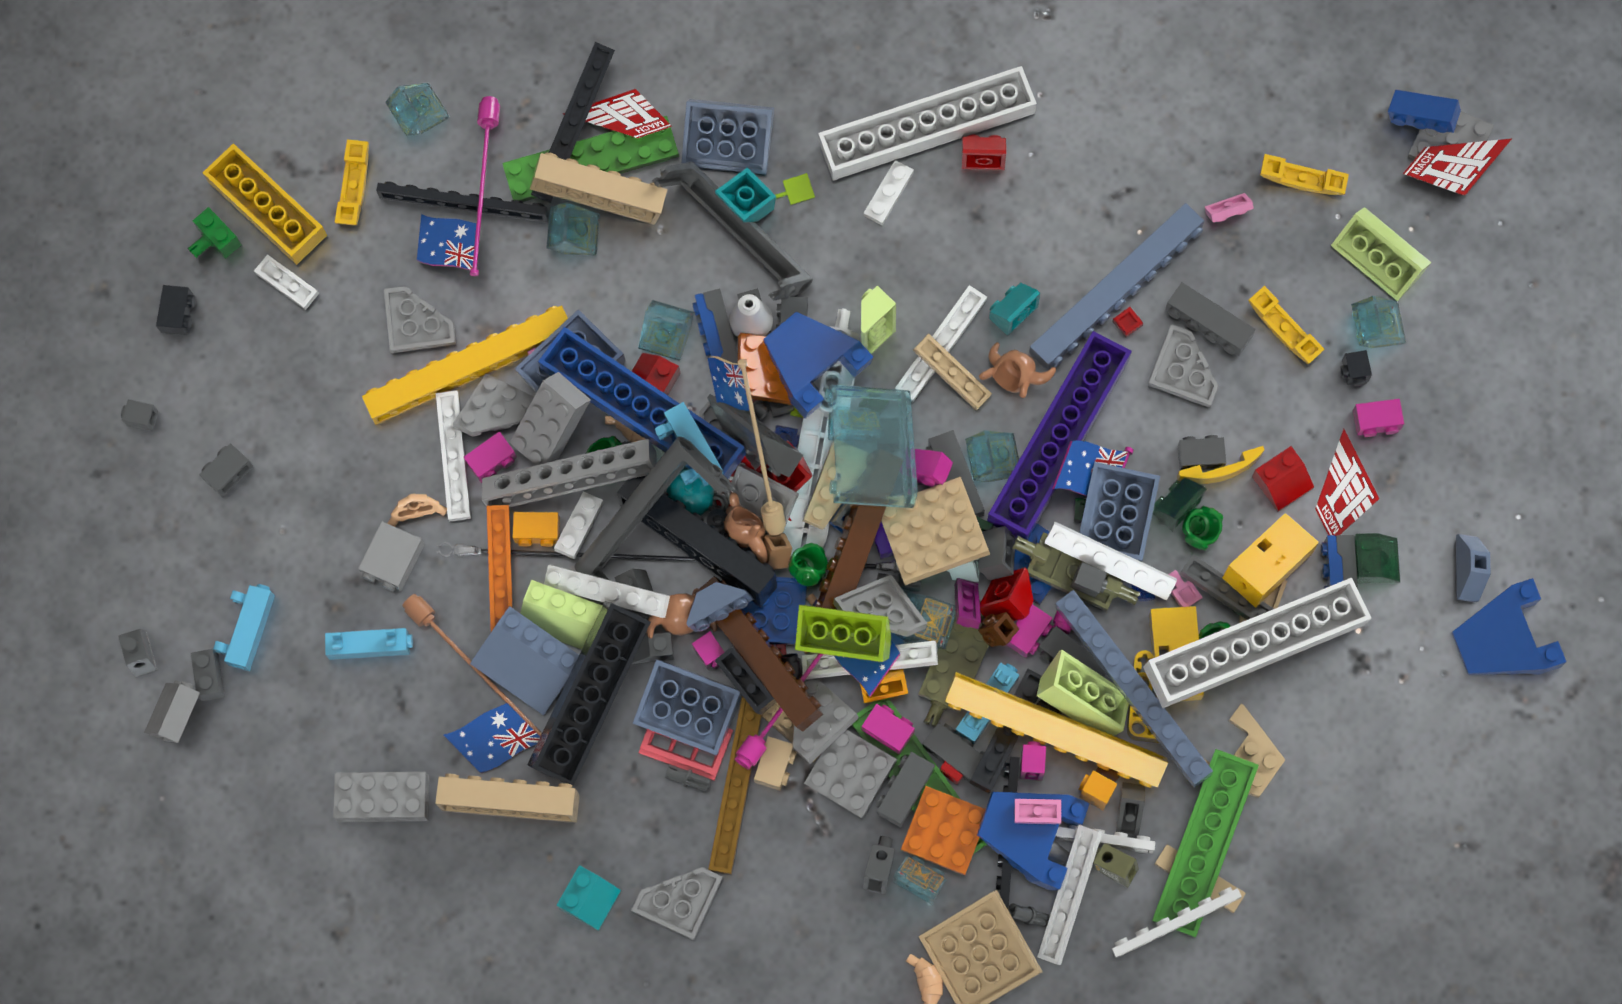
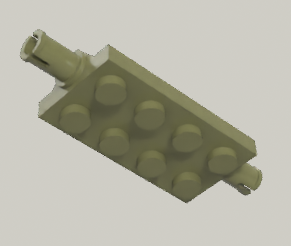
M1045 532L1042 533L1039 542L1036 544L1017 536L1012 549L1030 556L1031 560L1027 567L1029 576L1067 594L1074 590L1081 600L1104 611L1108 610L1111 601L1116 597L1132 603V605L1136 604L1140 592L1123 585L1120 578L1109 573L1105 577L1108 583L1104 592H1100L1095 598L1071 588L1070 585L1077 567L1083 561L1045 544V539L1048 536Z
M955 612L953 613L950 625H948L947 635L943 636L942 645H939L937 650L938 665L930 666L918 695L930 700V704H932L923 721L929 725L934 717L931 723L932 727H936L944 710H947V708L953 709L945 702V696L955 672L975 679L989 647V644L983 640V636L978 629L956 624ZM980 613L981 623H980L978 629L983 625L982 622H983L984 616H983L981 613Z

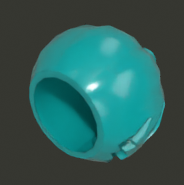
M683 469L667 488L666 492L673 501L676 499L681 501L686 506L687 511L690 513L696 512L701 516L708 510L709 506H712L715 489L709 484L704 486L700 478L685 485L680 474L689 469Z

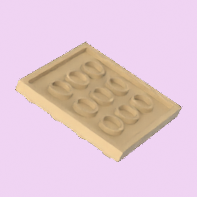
M961 477L944 482L943 485L939 484L895 500L886 506L881 521L905 586L990 555Z
M997 890L919 936L956 1004H990L1043 972Z

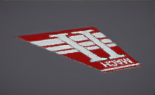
M636 89L593 103L585 121L635 138L672 127Z
M1512 138L1425 147L1403 174L1465 196Z
M1344 428L1315 508L1327 534L1335 536L1341 535L1380 499Z

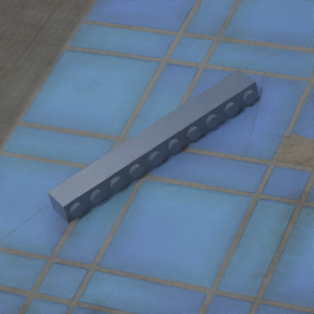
M1185 203L1030 346L1029 353L1047 371L1052 366L1056 368L1063 361L1062 357L1067 352L1070 354L1074 352L1079 346L1078 342L1081 339L1089 338L1092 331H1095L1094 327L1099 323L1101 325L1110 318L1109 314L1114 309L1119 310L1126 303L1125 299L1130 294L1134 296L1141 289L1140 285L1145 280L1147 282L1152 280L1157 274L1156 270L1159 267H1166L1173 259L1172 255L1176 252L1181 253L1187 247V242L1191 238L1196 239L1203 232L1204 220Z
M1072 590L1056 602L1055 605L1058 612L1193 788L1213 774L1211 767L1167 710L1162 708L1157 697L1077 593Z

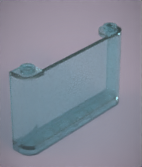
M830 385L829 389L825 390V402H828L833 412L836 475L834 480L830 481L829 491L830 494H833L834 503L914 508L917 498V476L910 391Z

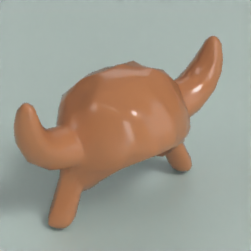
M996 342L991 347L988 355L989 361L994 367L982 372L979 378L986 380L993 377L997 384L1006 391L1012 393L1020 392V397L1025 398L1028 387L1031 384L1042 385L1047 383L1054 376L1056 368L1053 367L1046 372H1036L1033 358L1018 350H1011L1000 356L998 354L1000 344Z
M730 493L729 500L731 506L726 509L725 532L728 534V537L734 539L739 544L740 548L750 547L757 559L764 564L767 562L768 555L762 541L765 535L763 522L754 513L740 506L739 497L736 493Z
M698 588L693 590L692 595L687 593L670 595L665 618L651 615L647 619L651 622L647 630V635L650 639L653 637L655 627L660 624L665 631L671 632L672 635L682 636L693 631L687 626L686 622L696 596L694 592ZM714 621L709 624L712 631L716 632L717 623Z

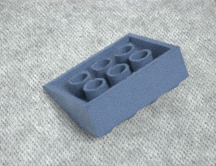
M689 99L686 102L681 164L693 162L699 168L742 172L748 167L753 173L767 174L774 107Z
M577 310L527 356L515 370L537 393L542 381L550 377L549 374L541 370L538 361L563 327H566L621 365L626 360L624 353L580 310Z
M1094 462L1079 533L1142 562L1160 476Z
M509 606L470 665L544 716L564 688L579 654Z
M656 660L633 724L718 755L742 695L736 688L665 661Z

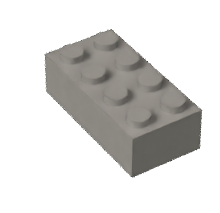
M559 372L542 381L510 444L534 465L558 460L591 399Z
M426 772L335 773L333 818L338 822L429 821L430 776Z

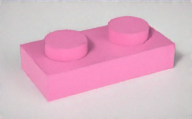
M1245 193L1205 206L1206 215L1213 223L1222 222L1228 217L1242 215L1254 209L1252 200Z
M1015 799L1014 823L1061 824V800Z

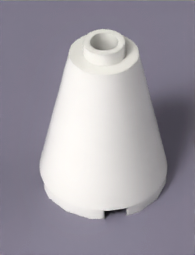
M747 294L740 298L731 311L729 324L733 334L737 337L740 333L766 337L772 329L773 316L767 305L756 296Z

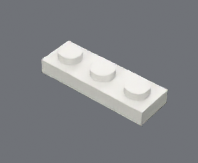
M895 160L864 211V217L883 226L912 177L914 169Z
M268 254L254 270L256 275L305 310L319 294L315 288Z
M583 491L554 547L556 552L572 559L576 558L604 504L602 499Z

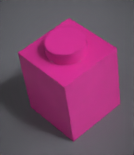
M711 631L694 641L692 647L707 669L711 667L716 669L719 665L715 660L724 653V650Z

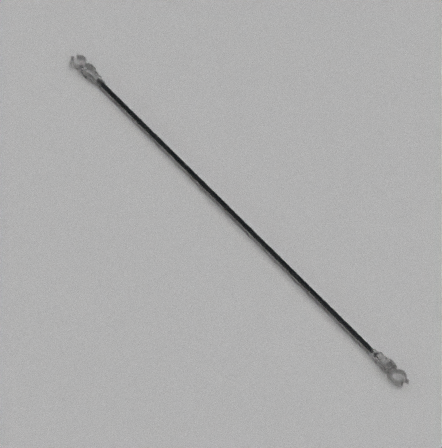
M447 542L442 543L440 546L437 545V547L441 548L443 545L451 546V544ZM455 544L452 547L454 552L451 551L447 555L436 551L444 557H448L452 553L457 557L488 553V549L467 546L465 544ZM511 550V554L565 556L552 551ZM578 553L576 557H581L584 553ZM614 554L611 557L619 559L695 561L690 557ZM896 560L876 564L865 563L864 568H876L881 571L900 573Z

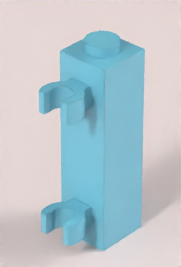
M684 402L664 412L668 423L655 428L658 438L662 440L671 433H674L676 438L679 436L684 437L712 464L717 465L722 470ZM693 468L680 474L685 485L692 483L697 478H700L704 486L708 485Z
M257 584V587L249 585L247 594L232 591L230 599L235 603L243 604L230 645L216 641L213 648L217 653L226 655L224 661L229 666L247 671L251 670L275 595L268 586Z
M406 628L325 633V652L329 660L410 655V648H413L412 634L409 635Z
M1000 663L986 684L1010 693L1019 679L1018 670L1008 663L1006 665ZM968 711L957 726L955 733L962 738H967L975 745L991 720L984 717L982 719L975 718Z

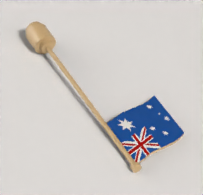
M711 356L708 358L717 403H726L739 410L750 411L768 502L761 507L763 525L768 534L779 535L784 532L786 521L782 504L772 501L746 372L747 360L740 359L738 363H732L718 356Z

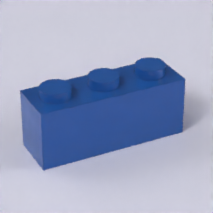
M1395 90L1388 109L1390 121L1395 125H1409L1417 129H1433L1440 133H1454L1461 112L1457 99Z

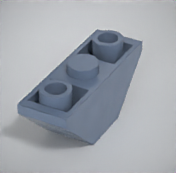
M1456 535L1457 600L1479 602L1491 575L1490 552L1481 540L1475 536Z
M715 582L696 594L686 624L695 632L706 630L710 626L709 624L714 621L723 620L729 616L730 612L746 607L748 602L753 600V597L745 590Z

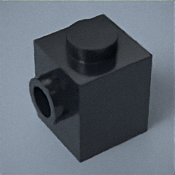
M1367 350L1345 353L1342 359L1343 365H1341L1342 378H1346L1347 385L1362 386L1367 384L1372 376Z

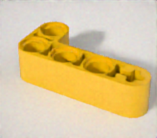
M1142 650L1135 655L1132 666L1152 691L1153 687L1145 670L1141 672L1142 663L1140 661L1141 658H1144L1147 663L1154 656L1150 651ZM1129 704L1128 736L1135 741L1159 743ZM1140 724L1144 728V732L1141 734L1135 733L1132 730V725Z

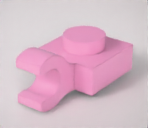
M1176 570L1168 574L1177 578L1174 586L1175 589L1171 591V594L1180 607H1190L1203 598L1193 583L1190 581L1184 583Z

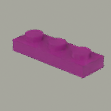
M957 578L954 584L956 624L978 629L981 623L978 583Z

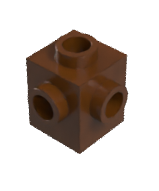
M1007 612L988 615L983 620L984 624L978 629L983 636V640L991 647L1007 645L1019 631L1018 626Z

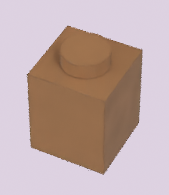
M785 533L764 535L763 543L768 555L766 563L774 569L788 568L792 546Z

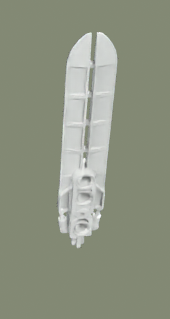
M844 308L838 309L835 327H830L859 340V334L848 329L851 311ZM840 361L835 363L812 383L814 388L823 396L824 401L830 400L834 406L826 408L822 404L806 419L803 417L798 451L803 454L812 475L814 474V469L819 470L817 481L832 441L837 440L844 443L846 431L844 428L846 426H842L840 420L843 421L844 425L847 424L848 415L846 414L847 412L849 414L855 378ZM833 379L837 382V385L830 387L826 384V381ZM823 416L828 417L825 433L821 432ZM824 438L820 465L815 462L819 439ZM813 476L797 491L799 496L790 515L792 521L788 520L783 532L792 546L791 555L797 548H801L803 533L807 534L806 544L814 543L824 547L827 539L829 523L822 530L810 524L809 528H804L805 522L802 521L811 499L810 491Z

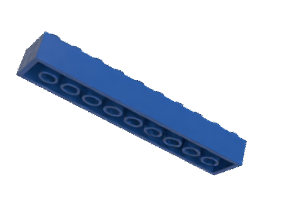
M563 327L539 359L538 363L541 370L550 376L559 372L590 398V403L644 439H649L653 445L666 452L677 438L674 433H671L668 437L660 440L655 428L668 423L664 412L680 403L566 327ZM689 410L721 466L724 476L729 479L745 457V447Z

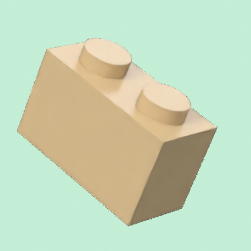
M768 736L765 743L767 749L760 758L754 782L781 791L782 785L786 786L790 773L787 772L789 764H794L797 752L794 751L792 743Z

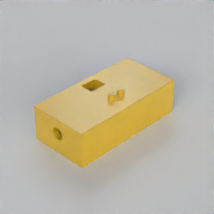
M1285 513L1228 566L1222 578L1256 608L1313 554L1319 542Z
M1196 606L1150 610L1149 626L1151 649L1154 658L1199 640ZM1204 692L1182 701L1202 700Z

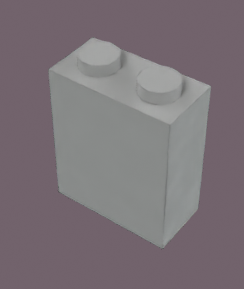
M381 522L358 568L363 574L362 578L373 583L377 580L383 583L382 586L390 591L395 589L402 591L425 545L423 540L392 525Z
M184 681L165 683L144 733L163 741L178 743L200 692L193 690L194 685Z

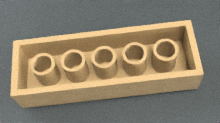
M553 153L540 154L530 190L655 225L660 217L667 189L657 187L654 183H644L637 177H623L616 171L605 172L595 165L584 166L574 159L563 160L557 158L558 156Z
M445 774V777L438 778L435 804L442 811L577 822L580 795L575 788H572L571 784L559 783L558 787L549 786L550 783L537 781L536 785L527 784L525 780L519 779L509 783L504 782L502 778L492 777L490 781L481 780L482 777L468 776V779H462L457 774Z

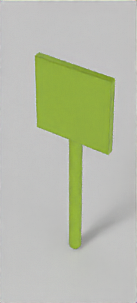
M807 173L783 180L786 191L775 194L776 199L788 196L790 205L815 198Z

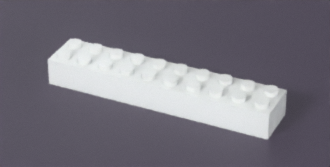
M1020 66L818 133L819 145L834 181L1035 114L1036 101L1024 70Z
M1349 578L1150 659L1143 668L1162 708H1165L1362 627L1371 619V616L1353 579Z

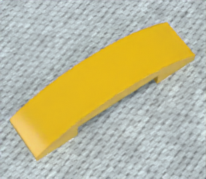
M347 139L340 202L337 203L335 216L336 224L357 226L367 176L369 142Z
M1264 154L1260 175L1264 178L1299 190L1329 195H1345L1349 174L1327 169L1326 172L1287 163L1285 158Z
M1265 285L1248 300L1252 308L1274 335L1307 364L1311 363L1325 350L1311 334L1307 335L1278 304L1279 300Z
M1264 446L1242 452L1240 456L1241 462L1203 473L1200 465L1181 470L1177 474V480L1189 484H1211L1233 478L1249 469L1260 459L1265 450Z

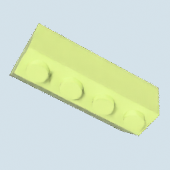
M1365 207L1355 213L1331 244L1335 250L1396 301L1412 287L1431 264L1428 259Z
M878 286L873 290L868 289L863 294L861 300V343L872 354L896 332V303Z
M531 580L523 599L520 614L561 643L582 650L603 605Z
M1060 650L1040 678L1037 696L1078 722L1113 736L1122 732L1129 706L1124 696L1112 682L1065 651Z

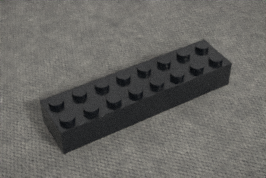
M645 476L628 479L618 490L617 495L621 507L644 480ZM665 491L640 522L721 580L725 579L730 586L745 590L753 597L752 602L761 608L777 588L774 568L767 563H760L751 551H744L739 548V544L730 537L728 539L725 538L716 526H709L704 523V519L699 514L687 511L686 506L677 499L673 501Z
M604 602L531 755L528 766L563 783L571 784L572 787L574 786L648 630L650 621L611 602Z

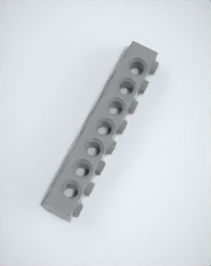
M645 439L482 478V501L486 506L509 505V507L645 476L648 475L657 463L656 450L650 440Z

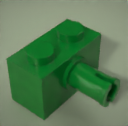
M209 207L192 220L202 235L187 248L196 259L210 246H214L226 259L242 245L237 236Z

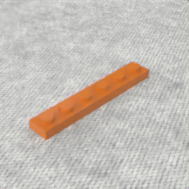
M509 505L487 506L491 632L509 606L513 608Z

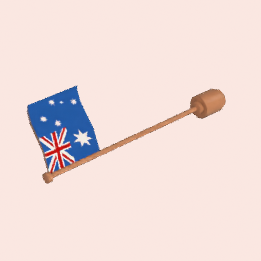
M411 595L402 605L405 609L404 612L419 627L431 625L470 665L471 660L433 622L435 610L421 596ZM470 665L506 704L483 713L464 727L444 734V736L480 773H484L499 767L520 752L537 745L542 732L485 674Z

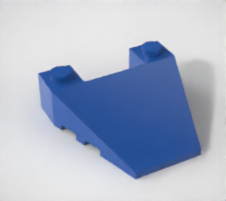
M795 312L763 339L772 362L780 375L779 378L787 391L790 403L805 419L817 410L824 401L823 396L812 385L816 379L838 361L855 378L873 360L871 353L859 340L798 312Z
M1533 578L1511 585L1452 631L1453 638L1468 674L1540 675L1561 668L1566 663L1558 641L1536 647L1522 609L1534 606L1541 600Z
M992 792L977 836L995 852L1001 854L1009 861V864L1013 868L1018 869L1029 882L1048 890H1060L1068 868L1048 860L1059 824L1014 823V800H1061V822L1075 826L1083 825L1090 803L1071 795Z

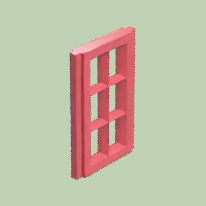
M729 728L712 766L695 761L698 752L696 747H694L690 758L673 753L672 751L677 741L675 739L671 740L668 750L651 745L656 732L649 729L645 733L638 753L687 771L691 769L692 773L715 781L734 730Z

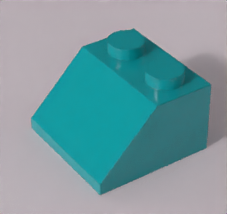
M748 167L715 191V194L743 222H757L773 211L775 207L776 196Z
M1021 282L1016 287L1014 285L1011 286L1005 293L1006 297L1002 301L997 300L989 309V319L1007 336L1036 310L1039 305L1040 292Z
M579 865L556 906L599 931L621 890Z

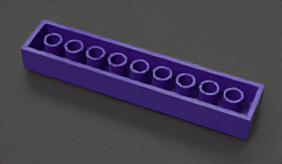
M1092 331L988 513V522L997 528L1006 526L1016 538L1020 536L1026 540L1029 539L1056 489L1052 488L1070 441L1085 440L1128 364L1132 353L1131 350Z

